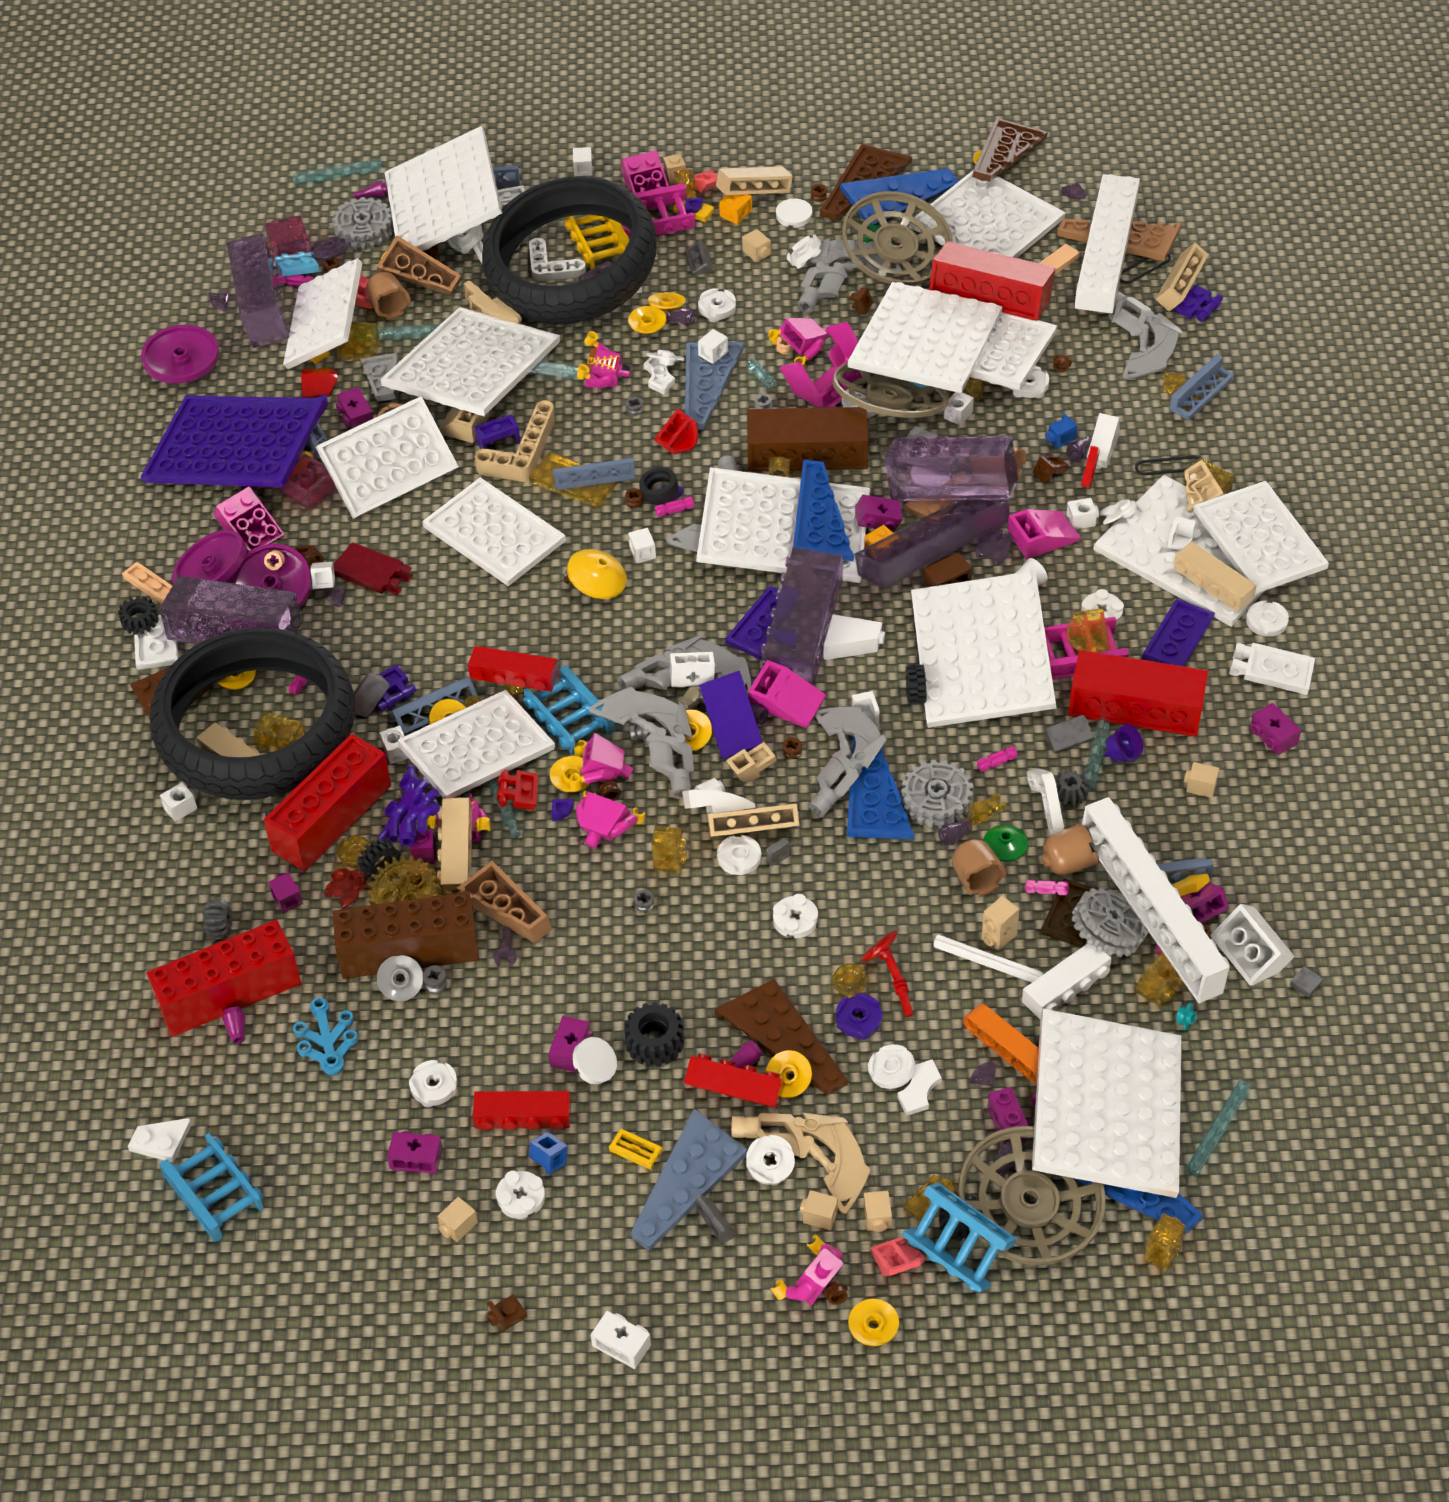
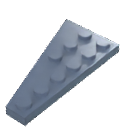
M698 342L686 344L685 414L698 423V430H705L744 349V342H728V352L714 364L698 356Z
M693 1109L631 1231V1237L650 1252L695 1207V1196L699 1194L705 1197L746 1157L748 1150L697 1110Z

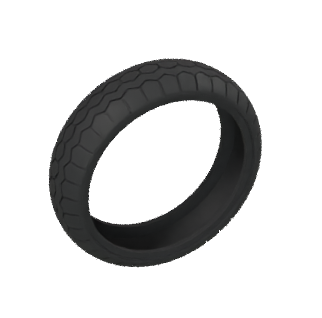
M572 176L550 180L538 184L513 198L502 208V214L493 220L483 243L482 265L484 275L493 294L523 318L554 325L589 321L594 319V317L603 316L624 304L646 281L656 257V229L653 219L642 201L630 190L615 182L591 176ZM574 215L603 216L621 223L631 232L628 245L612 265L599 274L577 283L561 286L538 285L522 280L508 270L511 257L519 244L536 229L560 218Z
M268 627L238 629V631H228L198 643L181 655L170 666L161 678L153 696L150 709V729L155 748L164 764L176 777L190 787L225 799L269 798V796L274 797L293 791L350 736L355 717V698L345 669L336 657L318 642L304 635L284 629ZM278 670L289 672L312 682L327 697L325 708L319 720L305 735L282 749L263 755L228 757L213 754L193 745L179 732L180 723L186 709L202 691L217 681L246 671Z

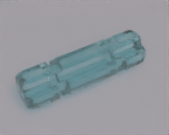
M755 359L747 362L748 368L754 372L755 376L767 388L775 385L774 378Z

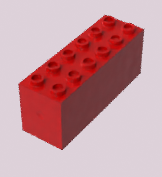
M947 241L933 259L929 290H937L949 295L954 294L967 299H976L985 303H994L1002 306L1003 313L1038 321L1050 303L1056 268Z
M1079 650L1071 687L1068 716L1078 717L1084 715L1089 720L1120 725L1130 724L1138 728L1197 737L1209 670Z
M354 734L345 739L263 819L271 852L305 872L391 787L385 753Z
M277 919L146 972L156 1004L171 1038L223 1017V1012L228 1008H245L302 984L294 952Z

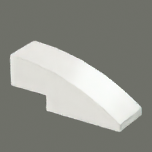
M717 790L682 791L685 809L706 806L707 814H716L755 808V803L727 792Z

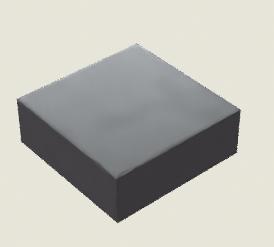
M786 838L767 848V862L771 867L790 856V843Z
M1303 967L1290 981V986L1309 998L1322 984L1323 978L1308 968Z

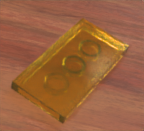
M552 452L547 453L529 476V482L598 508L618 483L617 481L556 490L553 469L584 464Z

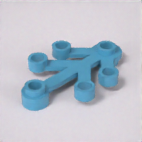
M317 997L311 1002L310 1009L312 1015L318 1019L321 1035L309 1030L306 1023L301 1021L294 1024L293 1031L296 1037H303L323 1047L325 1054L312 1049L310 1042L306 1040L298 1043L297 1050L300 1056L309 1057L319 1062L321 1069L326 1074L337 1075L344 1067V1055L352 1045L358 1042V1035L355 1030L349 1029L345 1031L354 1022L353 1014L348 1010L342 1011L339 1014L340 1021L330 1033L327 1015L330 1012L328 1001ZM344 1032V1041L334 1052L333 1045Z

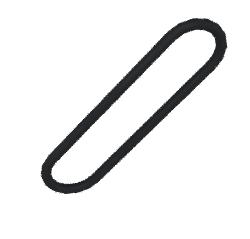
M1168 254V260H1166L1165 262L1144 272L1143 274L1135 277L1134 279L1125 281L1120 278V282L1127 284L1138 280L1139 278L1147 275L1148 273L1167 264L1171 260V255ZM1146 257L1140 260L1139 262L1122 270V273L1132 269L1133 267L1143 263L1144 261L1150 258Z
M1191 455L1141 460L1136 463L1135 470L1141 475L1185 472V470L1188 468L1154 472H1142L1138 469V466L1142 463L1160 462L1195 458L1198 460L1203 459L1199 456Z

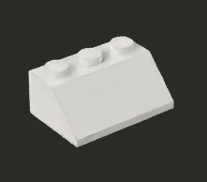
M1240 904L1211 934L1212 939L1250 986L1279 973L1295 957L1255 907Z

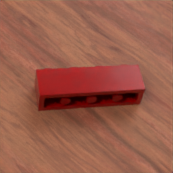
M474 646L468 662L470 679L532 688L540 691L552 692L559 673L556 658Z
M698 1053V1057L690 1056L684 1084L778 1109L785 1081L779 1078L780 1074L766 1071L765 1075L756 1073L758 1068L744 1065L743 1069L734 1067L735 1062L721 1059L720 1063L711 1061L712 1056Z
M474 1091L472 1114L474 1128L490 1130L491 1128H504L506 1130H513L515 1128H528L530 1130H537L539 1128H552L554 1130L570 1128V1091Z

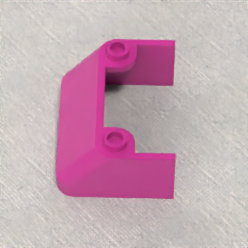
M848 321L827 327L835 342V345L829 352L830 360L834 366L814 383H812L800 361L779 367L793 392L818 408L834 407L843 399L833 387V375L839 366L848 362L859 342ZM857 370L845 374L842 378L852 383L856 379L863 378V376ZM838 382L839 385H840L845 391L849 389L847 386H845V385H843L842 383Z

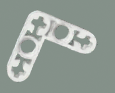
M534 238L529 242L532 277L535 280L577 278L585 275L586 265L583 260L572 259L548 262L545 240ZM536 258H543V260H540V261H536L535 259H536Z
M1039 768L1027 771L1030 788L1042 794L1050 835L1052 836L1063 831L1064 824L1053 774Z

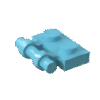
M304 251L292 255L285 253L274 257L275 264H277L278 271L282 277L319 272V265L312 258L311 252L304 253Z

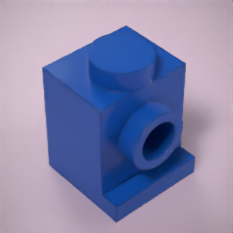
M1064 414L1061 420L1049 425L1045 438L1058 449L1076 440L1078 425Z
M546 1132L530 1142L529 1157L546 1169V1173L550 1175L567 1164L568 1146L549 1132Z

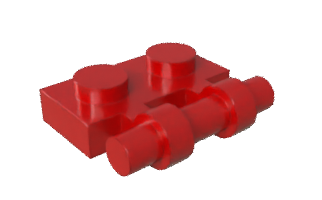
M504 770L498 777V805L505 807L507 801L511 800L515 808L535 811L538 774L517 770L516 776L509 775L508 770ZM512 786L515 788L514 790L508 789V787Z

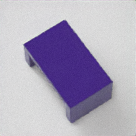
M511 414L475 426L476 441L480 449H487V443L512 435L516 444L520 443L519 426Z

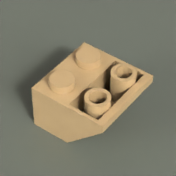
M452 407L439 427V431L444 436L474 443L476 440L475 426L486 423L489 419V412L482 416Z

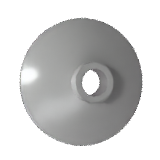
M405 955L392 956L381 964L377 973V984L382 994L394 1001H406L413 998L420 991L423 984V972L420 965L411 957ZM398 974L405 976V980L402 983L396 980Z

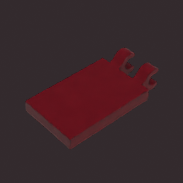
M354 542L347 547L333 564L335 576L383 594L386 590L394 595H398L402 588L398 587L401 582L396 577L406 582H409L413 577V574L409 573L412 568L409 565H404L403 561Z

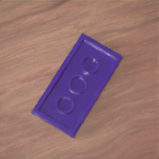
M769 585L725 638V644L761 660L774 645L775 638H779L801 612V610L797 611V607L803 600Z
M1176 599L1143 652L1142 660L1185 667L1212 623L1215 613Z
M740 671L699 685L723 761H726L743 749L749 752L763 743Z

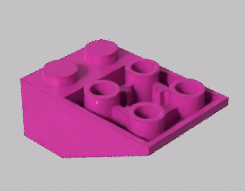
M657 150L622 159L620 169L625 184L632 193L669 186Z
M250 487L245 488L215 508L213 515L224 530H233L239 533L246 542L247 552L256 547L271 544L285 535Z
M1026 509L1009 515L1008 534L1026 559L1081 540V537L1062 511Z
M769 660L766 661L748 691L752 708L806 729L826 697V694L789 668Z

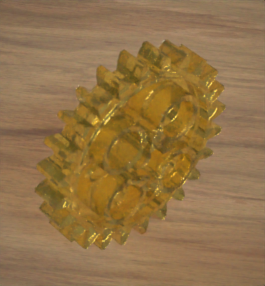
M404 855L401 856L400 861L393 857L392 864L385 861L386 868L377 867L380 874H372L375 882L368 883L369 887L373 889L367 891V894L371 897L368 900L370 905L384 904L390 897H395L392 902L439 896L436 892L441 890V887L437 884L440 880L438 876H435L437 873L434 868L430 869V864L428 862L424 863L422 858L417 859L415 862L413 855L409 857L408 861ZM401 876L398 881L392 882L394 877ZM422 879L420 884L413 885L416 880Z

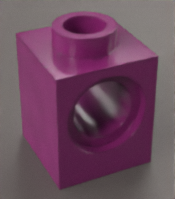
M426 830L424 833L417 831L416 842L410 846L413 863L435 864L436 843L433 830Z
M289 872L277 876L268 882L271 895L282 913L303 904L300 890Z

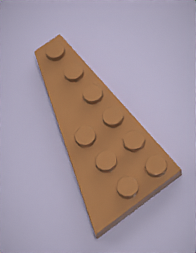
M1063 219L1058 228L1057 236L1087 243L1092 223L1081 219ZM1132 221L1126 252L1165 262L1181 230L1182 223H1175V226L1165 225V222H1158L1157 225H1148L1146 222Z

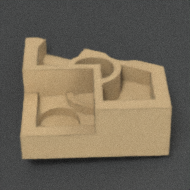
M1203 460L1185 470V479L1187 481L1185 487L1187 495L1186 509L1189 513L1194 512V505L1225 495Z

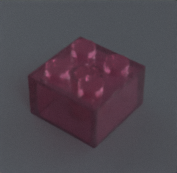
M300 215L264 223L267 241L273 258L285 253L292 255L304 251V253L311 252L309 238Z
M307 454L298 459L286 485L280 487L281 494L309 511L337 489L325 465Z

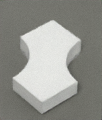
M650 357L644 363V369L651 374L648 387L665 394L675 384V378L668 372L670 365L659 364L658 358Z
M933 1059L916 1064L910 1084L904 1090L898 1092L897 1097L906 1116L929 1109L928 1094L932 1088L939 1085L942 1081Z

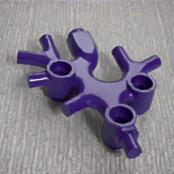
M407 766L406 773L400 781L399 787L404 790L400 802L393 800L385 809V816L389 817V820L377 836L378 839L386 840L390 835V841L396 842L399 838L403 846H412L416 842L417 831L420 833L426 832L428 817L430 815L434 816L440 811V806L435 800L439 796L438 790L433 788L425 794L424 792L430 782L425 778L422 780L418 779L414 766Z

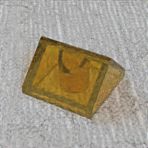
M352 321L348 342L337 346L336 359L361 361L360 359L376 356L380 345L377 323Z

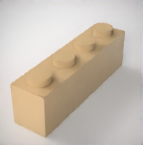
M783 166L723 168L718 171L716 187L725 195L789 193L793 175Z
M1193 243L1182 252L1155 300L1168 311H1171L1186 297L1209 254L1196 243Z
M1190 542L1175 555L1173 569L1235 611L1239 612L1254 600L1256 584L1195 543Z
M216 722L196 737L198 747L213 754L228 757L261 755L257 749L250 748L240 737L236 738L226 727H221Z
M444 798L438 812L439 819H442V827L438 828V839L442 842L441 849H438V862H441V870L437 871L438 884H441L444 891L458 890L457 887L471 877L472 803L469 798Z
M797 803L707 815L710 837L799 826Z

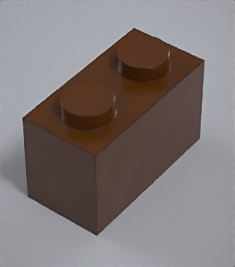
M959 552L924 568L923 582L927 587L972 580V567Z

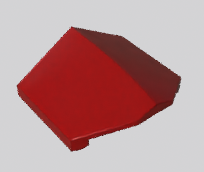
M330 368L303 370L301 374L303 398H317L325 394L327 397H330L331 391L337 383V372Z
M677 408L654 438V441L672 454L691 451L698 442V423Z

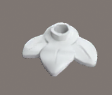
M658 350L657 353H646V356L658 358L659 364L674 365L675 361L684 360V357L675 356L673 352L667 350Z
M1129 499L1121 500L1115 505L1105 507L1100 512V515L1107 516L1103 524L1115 521L1121 516L1126 518L1133 515L1137 511L1136 502Z

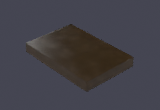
M1064 878L1063 881L1069 884V892L1067 895H1058L1057 892L1041 928V934L1082 948L1086 945L1087 939L1081 938L1079 935L1080 931L1074 928L1076 922L1072 921V916L1074 915L1072 912L1086 891L1089 892L1092 887Z

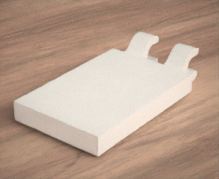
M1237 643L1229 674L1233 676L1245 674V680L1307 695L1315 658L1257 643H1252L1251 647ZM1248 659V662H1243L1241 660Z

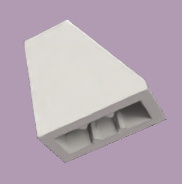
M1099 413L1090 446H1096L1100 449L1096 469L1108 467L1120 434L1119 417Z
M833 614L824 642V659L830 660L878 652L879 645L883 644L885 639V632L882 631V622Z

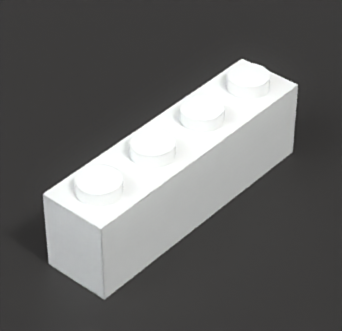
M1086 944L1023 989L1022 1002L1041 1020L1043 1009L1057 1011L1058 1007L1062 1004L1071 1002L1076 994L1082 990H1088L1093 982L1099 978L1103 979L1110 972L1111 957L1103 950L1101 952L1096 950V946Z

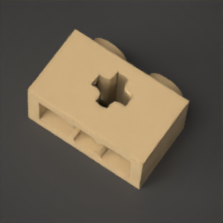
M1001 896L984 911L981 938L988 946H992L999 951L1017 936L1019 908Z

